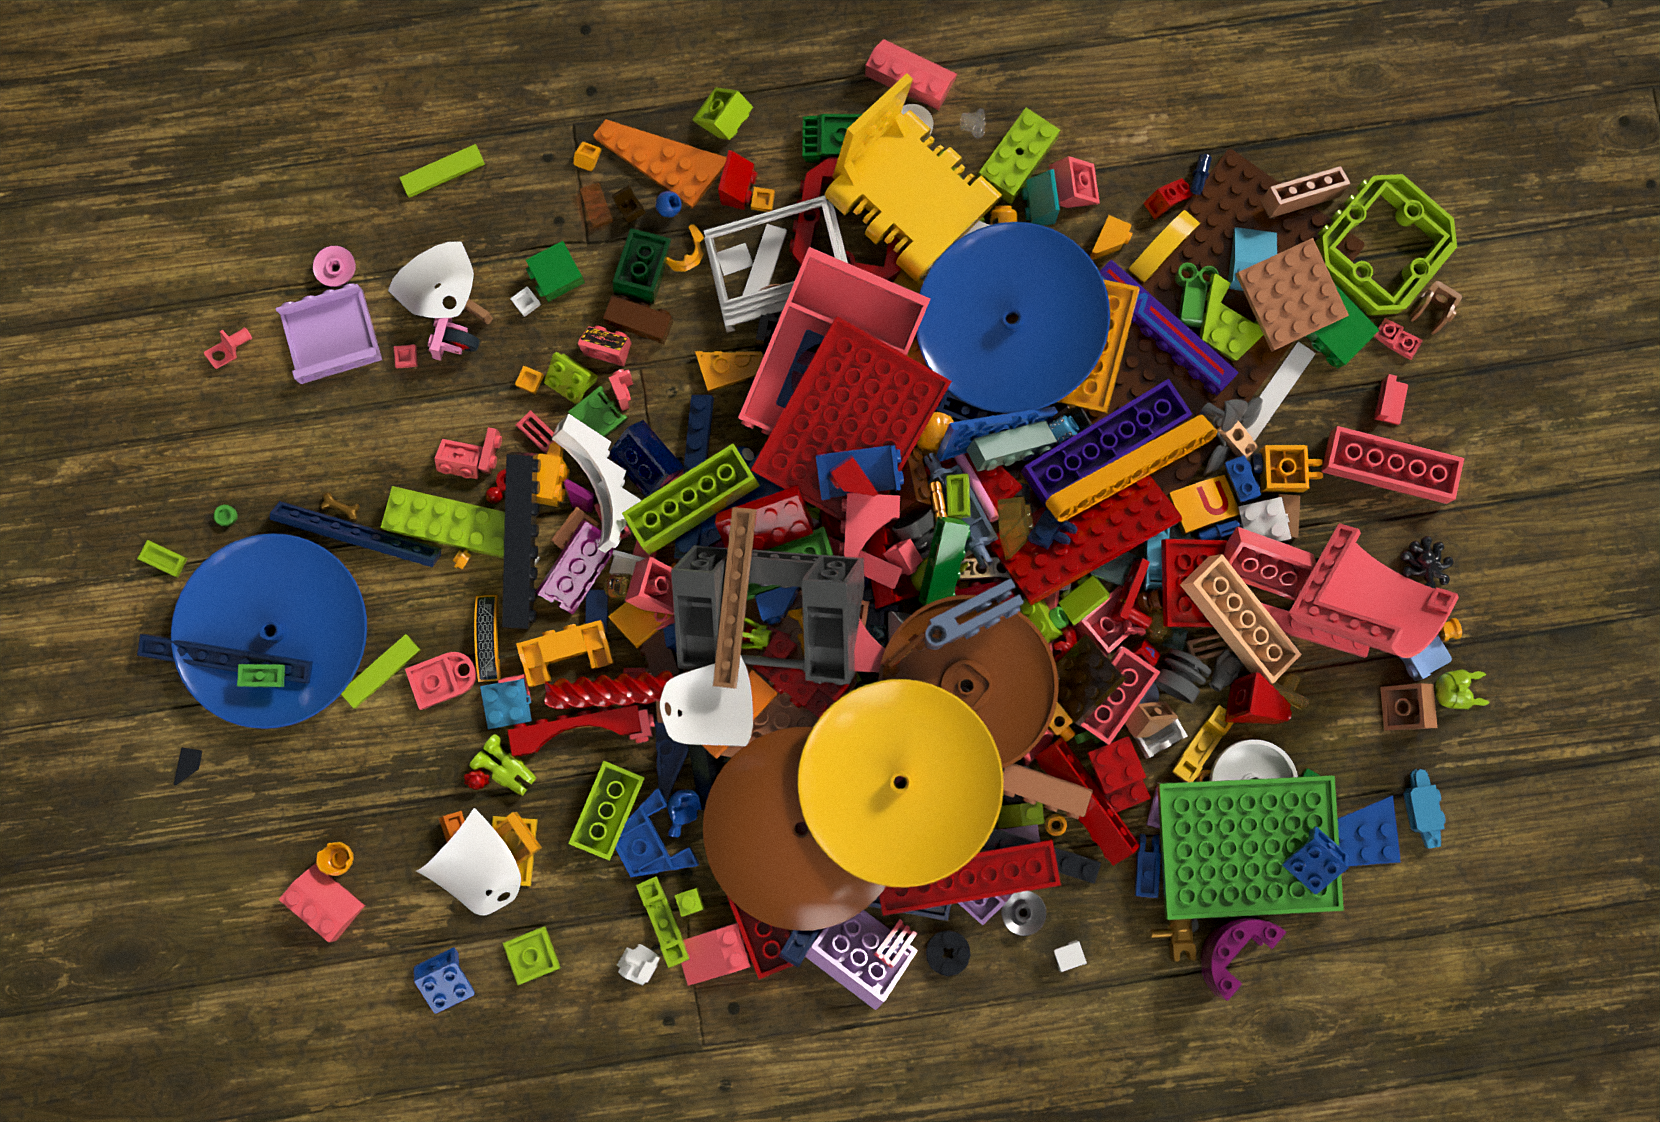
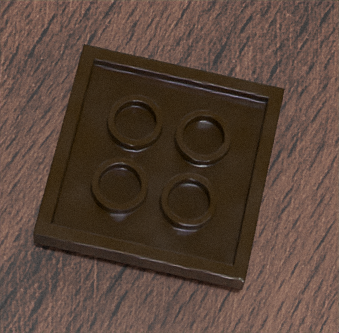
M1085 634L1056 664L1058 674L1057 702L1070 718L1080 726L1127 678L1097 644Z

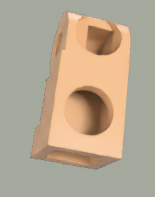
M1239 421L1227 432L1221 430V426L1217 429L1237 457L1245 455L1247 459L1257 449V444Z

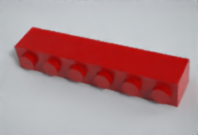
M1062 737L1035 756L1041 769L1045 770L1047 775L1092 790L1085 816H1079L1078 821L1086 827L1091 839L1098 844L1103 851L1104 857L1113 866L1132 855L1140 847V844Z

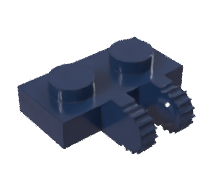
M1046 508L1029 534L1028 540L1047 550L1054 540L1068 545L1071 541L1070 537L1060 532V530L1075 534L1077 527L1068 521L1059 522L1049 509Z

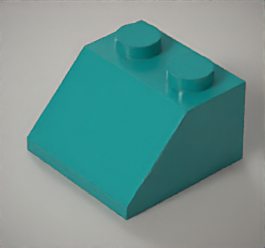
M1054 169L1027 179L1025 187L1022 188V199L1026 200L1027 207L1024 209L1025 219L1029 220V223L1043 226L1052 225L1056 222L1060 207Z

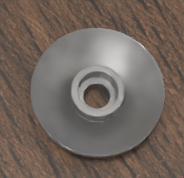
M1033 892L1013 893L1002 907V919L1011 932L1021 936L1032 935L1044 925L1046 907L1042 899ZM1022 908L1027 910L1025 917L1019 915V911Z

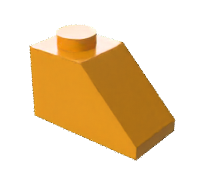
M1108 215L1090 258L1094 260L1121 250L1123 244L1128 245L1133 234L1129 232L1132 225Z

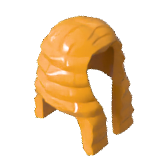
M941 412L933 413L916 443L917 447L921 449L923 458L927 455L932 460L929 454H937L949 423L954 422L951 416Z

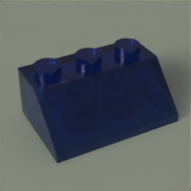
M644 420L627 427L609 453L618 466L626 470L625 474L645 497L666 486L684 469L680 461Z

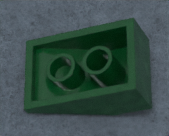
M630 228L613 279V293L654 304L660 288L671 238Z

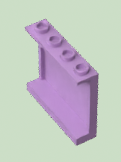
M346 284L342 289L326 290L321 295L306 296L301 301L286 302L281 307L276 308V311L281 315L295 370L292 371L294 379L300 384L382 360L365 296L358 284Z

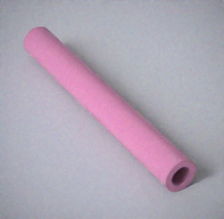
M965 454L954 457L963 474L968 473L970 487L989 521L994 522L999 519L998 512Z

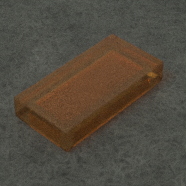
M599 182L579 189L594 229L614 222Z

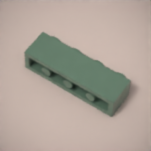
M1046 420L974 438L967 448V452L977 471H990L997 466H1009L1019 460L1028 461L1035 456H1042L1052 450L1057 440Z

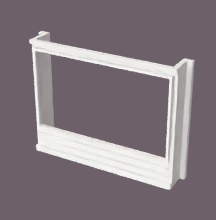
M825 195L704 231L706 248L727 333L735 331L734 325L758 319L761 315H766L767 313L775 314L782 312L795 281L728 300L713 238L822 206L834 257L848 263L834 205L826 199Z

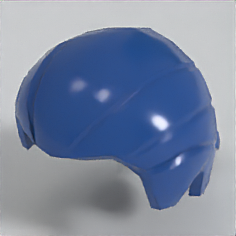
M681 789L670 797L668 813L673 825L669 830V836L679 837L682 825L690 823L698 817L697 810H701L702 806L700 798L695 791Z

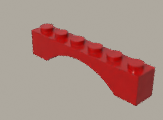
M634 703L621 705V708L618 709L608 706L599 708L600 712L591 714V710L578 712L577 717L570 718L569 715H562L556 717L557 721L548 722V719L536 720L535 725L527 726L526 723L513 725L514 729L508 730L512 756L538 753L553 737L577 727H602L622 736L641 733L642 728L638 713L640 706L634 705Z

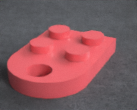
M448 652L405 669L419 710L466 693L474 685L477 675L473 661L468 656L459 652ZM463 664H467L470 668L466 676L459 674V667Z

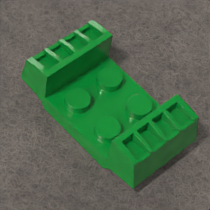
M862 114L803 116L802 157L805 162L820 163V157H839L847 129Z

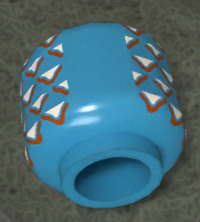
M1061 415L1048 423L1057 440V445L1078 434L1079 427L1071 416Z

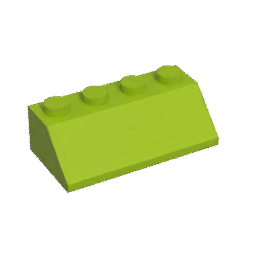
M603 761L568 844L610 861L645 777Z

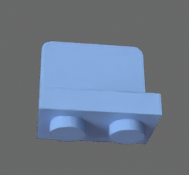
M1439 635L1419 654L1410 658L1399 657L1404 662L1408 674L1414 681L1430 676L1431 672L1450 663L1452 660Z

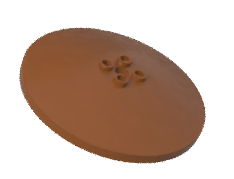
M958 595L936 600L914 612L893 634L882 657L878 681L892 679L921 681L935 685L957 696L986 725L998 749L1003 769L1029 753L1041 740L1051 723L1058 698V674L1053 654L1038 628L1025 615L1018 612L1007 619L1005 616L1000 617V621L988 629L985 626L979 628L978 634L969 639L963 636L950 644L943 645L940 649L931 650L926 647L923 651L918 652L915 647L897 664L900 672L893 677L882 665L887 658L893 660L910 644L908 639L914 633L918 636L921 633L924 634L930 619L972 599L976 595ZM994 600L988 609L977 613L975 610L957 619L956 622L958 625H961L1003 602L997 603ZM933 634L932 637L938 639L939 635ZM963 680L971 681L973 688L970 692L961 690L960 684Z

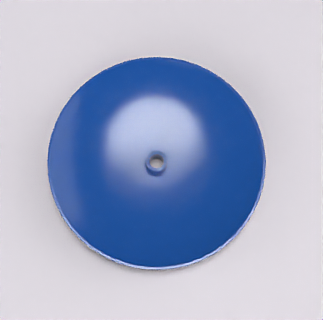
M1005 222L989 225L965 235L946 249L936 260L928 272L919 293L930 298V302L916 332L919 347L929 369L952 381L947 389L951 394L961 401L982 410L996 413H1015L1033 409L1038 410L1058 402L1079 387L1089 376L1100 359L1107 341L1110 324V304L1105 283L1098 268L1088 254L1073 240L1058 231L1042 225L1027 222ZM1011 315L1018 317V321L1014 324L1007 322L1008 317Z
M260 534L250 536L224 546L213 553L194 571L180 593L172 618L171 641H192L313 661L310 683L284 680V687H238V672L184 663L183 659H193L187 652L184 656H180L177 649L183 646L171 643L173 658L178 673L188 691L203 707L214 715L228 722L250 728L268 729L289 726L302 722L327 708L351 682L360 665L366 645L367 615L363 597L355 579L344 564L331 552L314 542L292 535ZM275 626L276 633L270 637L269 630Z

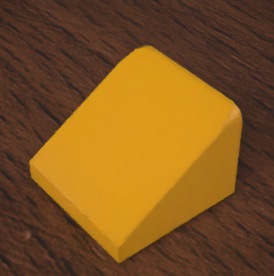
M582 141L574 153V165L588 171H593L602 148Z

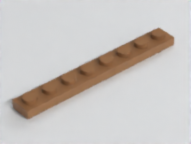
M732 508L713 686L737 689L757 511L755 509Z

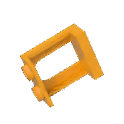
M512 812L506 817L507 819L493 829L502 837L514 828L525 847L513 855L518 866L542 849V847L518 812Z

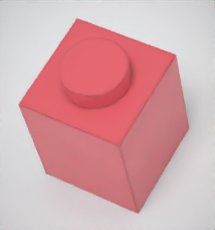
M911 538L895 543L884 553L889 563L903 569L901 575L906 574L908 576L918 570L917 566L923 561Z

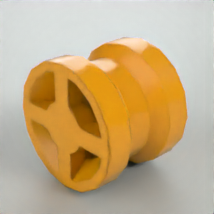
M1451 618L1445 622L1438 633L1442 642L1449 641L1450 638L1456 640L1462 637L1461 624L1457 618Z

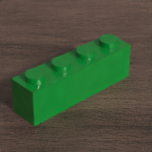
M937 517L918 599L924 606L939 599L955 596L956 582L960 579L959 569L961 561L965 558L964 548L966 540L970 537V525L962 519Z

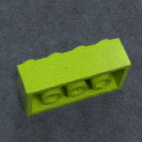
M1025 108L982 167L978 178L983 176L1002 194L1001 198L1012 204L1025 186L1026 180L1030 179L1058 140L1060 129L1028 108Z

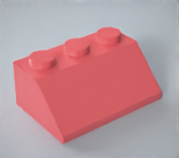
M316 864L298 877L279 898V901L328 942L337 941L365 907L361 901L330 875L321 872Z

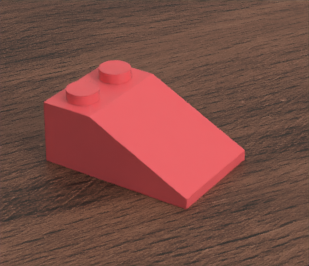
M1120 585L1110 593L1109 599L1076 625H1071L1077 634L1078 641L1085 634L1088 635L1105 655H1108L1131 634V632H1123V621L1117 623L1110 619L1122 590Z
M737 922L683 940L689 960L681 963L688 986L727 975L752 965Z

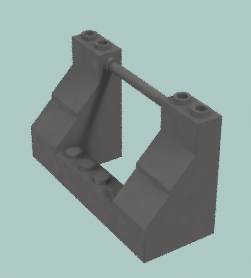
M693 546L671 569L677 663L680 669L692 671L715 663L728 548ZM752 550L748 584L758 583L760 586L780 585L782 588L792 586L802 588L805 658L803 660L741 655L744 663L803 669L805 679L815 683L850 684L855 675L854 649L864 592V558Z

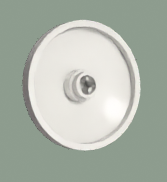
M1243 740L1230 745L1217 757L1213 764L1209 781L1298 777V774L1290 757L1278 746L1263 740Z

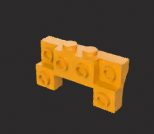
M598 620L577 627L576 624L564 626L563 631L555 633V630L543 632L541 637L516 643L528 686L534 687L544 684L545 681L551 682L548 664L587 653L593 670L614 664L603 622Z

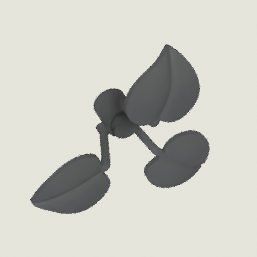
M1257 397L1249 403L1241 399L1225 401V411L1211 403H1207L1202 408L1200 415H1204L1214 427L1216 425L1221 426V430L1224 432L1231 430L1238 421H1241L1242 426L1247 429L1257 420L1261 412L1263 399ZM1217 432L1216 436L1220 440L1221 445L1213 451L1202 476H1208L1219 470L1229 456L1230 447L1226 446V441L1219 432Z

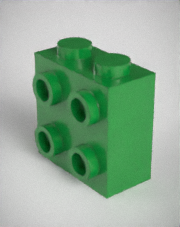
M563 241L526 259L529 267L525 269L531 280L536 279L538 283L535 286L540 297L545 296L548 302L585 283Z

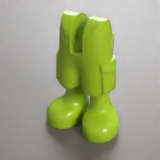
M494 734L485 743L483 749L497 757L502 762L501 766L483 751L473 758L469 766L473 770L480 768L488 769L493 772V780L523 796L528 789L520 781H517L515 777L519 775L523 780L533 784L536 776L524 765V762L518 756H512V753L507 754L500 745V737Z

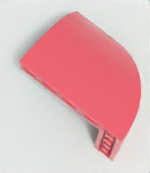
M1339 523L1289 614L1297 622L1399 657L1410 658L1419 654L1434 640L1444 626L1459 598L1458 594L1436 587L1435 589L1393 571L1369 555L1356 543L1361 534L1359 529Z

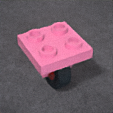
M452 317L435 318L433 325L435 326V334H431L428 341L429 351L433 359L441 361L444 351L461 354L462 350L477 351L480 340L474 335L467 333L468 328L452 323Z

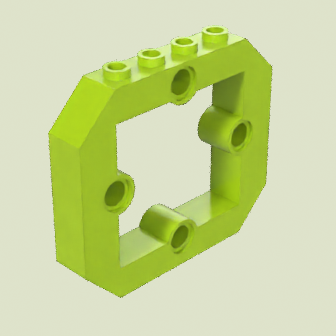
M1403 174L1374 175L1368 181L1364 179L1356 187L1358 192L1355 196L1351 194L1343 203L1345 205L1342 211L1338 209L1330 218L1333 222L1329 226L1326 224L1318 232L1320 237L1315 242L1333 282L1369 316L1398 314L1407 309L1457 248L1454 218ZM1379 195L1397 209L1395 218L1400 225L1410 226L1414 223L1435 242L1423 258H1417L1403 268L1402 277L1404 281L1392 295L1371 279L1373 269L1368 262L1359 261L1354 264L1335 248L1351 229L1366 218L1367 209ZM1407 210L1412 213V216L1408 214ZM1349 213H1352L1355 219L1351 218ZM1414 268L1418 270L1419 275L1415 273ZM1356 270L1361 273V278L1357 276Z

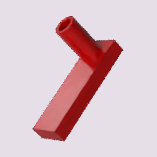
M1141 558L1132 562L1111 615V620L1117 623L1129 620L1144 629L1150 626L1152 618L1132 608L1150 564L1148 560Z

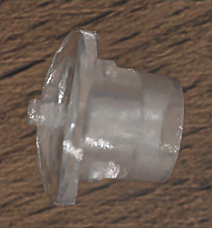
M979 108L974 113L964 112L960 119L961 130L971 132L975 138L983 136L986 125L984 109Z

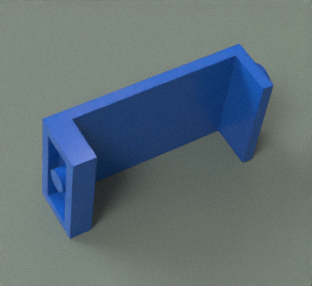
M895 445L816 455L822 500L846 496L847 493H852L843 491L841 487L836 489L829 477L832 475L830 469L850 455L854 457L877 491L901 490L900 484H904L903 472L898 471L897 464L901 462L900 449H895Z

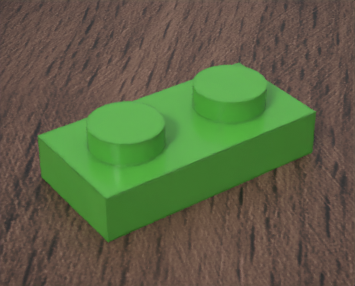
M238 664L237 686L284 687L285 665Z

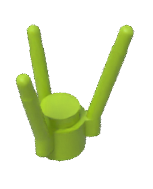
M745 617L744 622L757 628V630L753 629L752 633L743 632L742 637L750 638V642L753 643L742 644L741 649L756 648L763 650V647H767L770 643L771 630H767L766 625L758 624Z

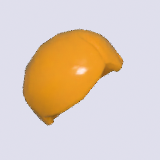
M342 842L328 843L322 851L317 853L316 865L326 875H342L353 864V852L348 845Z

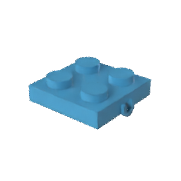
M524 678L480 686L488 729L532 721L529 708L531 698L527 695Z

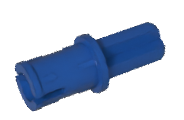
M1236 520L1222 525L1215 524L1212 528L1197 531L1198 540H1223V537L1232 535L1235 529L1240 527V524Z

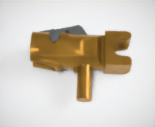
M1197 918L1169 920L1167 928L1150 929V938L1171 937V944H1169L1171 961L1178 962L1180 960V953L1183 950L1186 952L1187 959L1195 961L1196 946L1193 944V932L1199 928Z

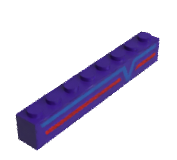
M1110 260L1099 271L1104 280L1138 286L1140 288L1131 323L1135 322L1145 336L1153 338L1156 341V345L1162 351H1167L1171 354L1174 362L1178 365H1183L1192 378L1199 379L1209 393L1218 396L1239 373L1113 260Z

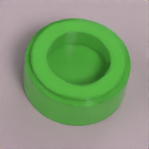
M221 505L214 512L215 522L223 527L232 526L237 520V511L229 505Z
M1057 606L1050 610L1049 615L1056 628L1062 629L1068 626L1069 618L1063 608Z

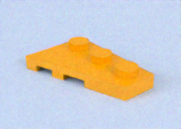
M695 351L708 392L755 378L764 357L762 351H736V353Z

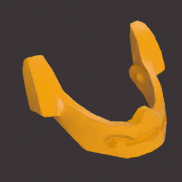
M694 224L689 226L695 245L694 253L692 255L686 254L682 261H675L667 257L666 263L674 271H688L700 263L704 255L700 245L704 237Z

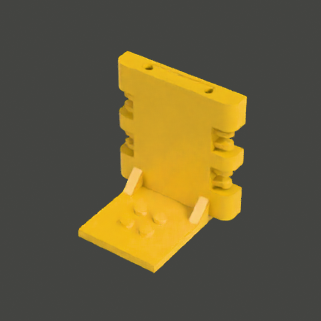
M906 73L847 129L833 173L835 180L827 188L825 197L844 215L860 202L854 209V214L858 215L866 208L869 213L863 219L865 224H868L876 217L867 227L865 235L877 244L890 232L884 241L889 244L897 237L900 242L893 249L896 253L907 246L898 257L896 264L917 282L932 268L936 260L946 249L961 239L1000 201L1002 194L983 176H980L969 186L968 184L975 176L971 173L963 180L959 176L965 169L962 164L953 171L960 164L962 157L951 147L943 153L942 151L945 148L942 145L937 146L934 151L928 148L935 140L930 136L924 141L929 136L931 128L911 110L907 111L904 115L901 112L913 78Z

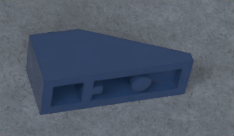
M947 391L935 412L951 416L955 421L983 418L988 413L986 410L961 401Z

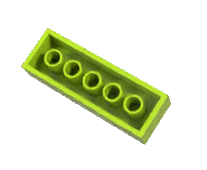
M731 444L622 512V515L641 547L648 555H651L760 485L735 445Z
M392 486L381 524L382 529L395 534L504 559L505 512Z

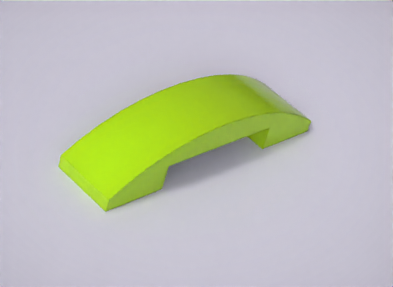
M657 876L636 885L658 937L668 968L689 960L681 932Z

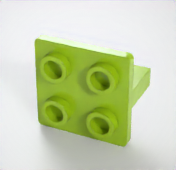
M555 352L544 383L577 405L582 401L585 391L596 382L598 376L564 353L561 355Z

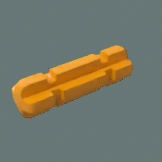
M938 481L929 484V489L932 493L931 499L937 521L938 516L947 517L945 512L946 505L941 483Z

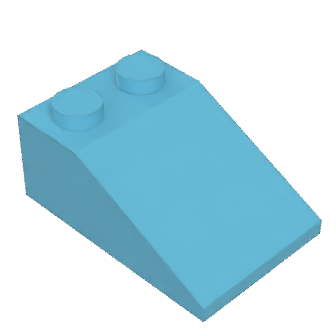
M1234 228L1228 281L1231 284L1228 289L1243 291L1236 273L1277 255V233Z

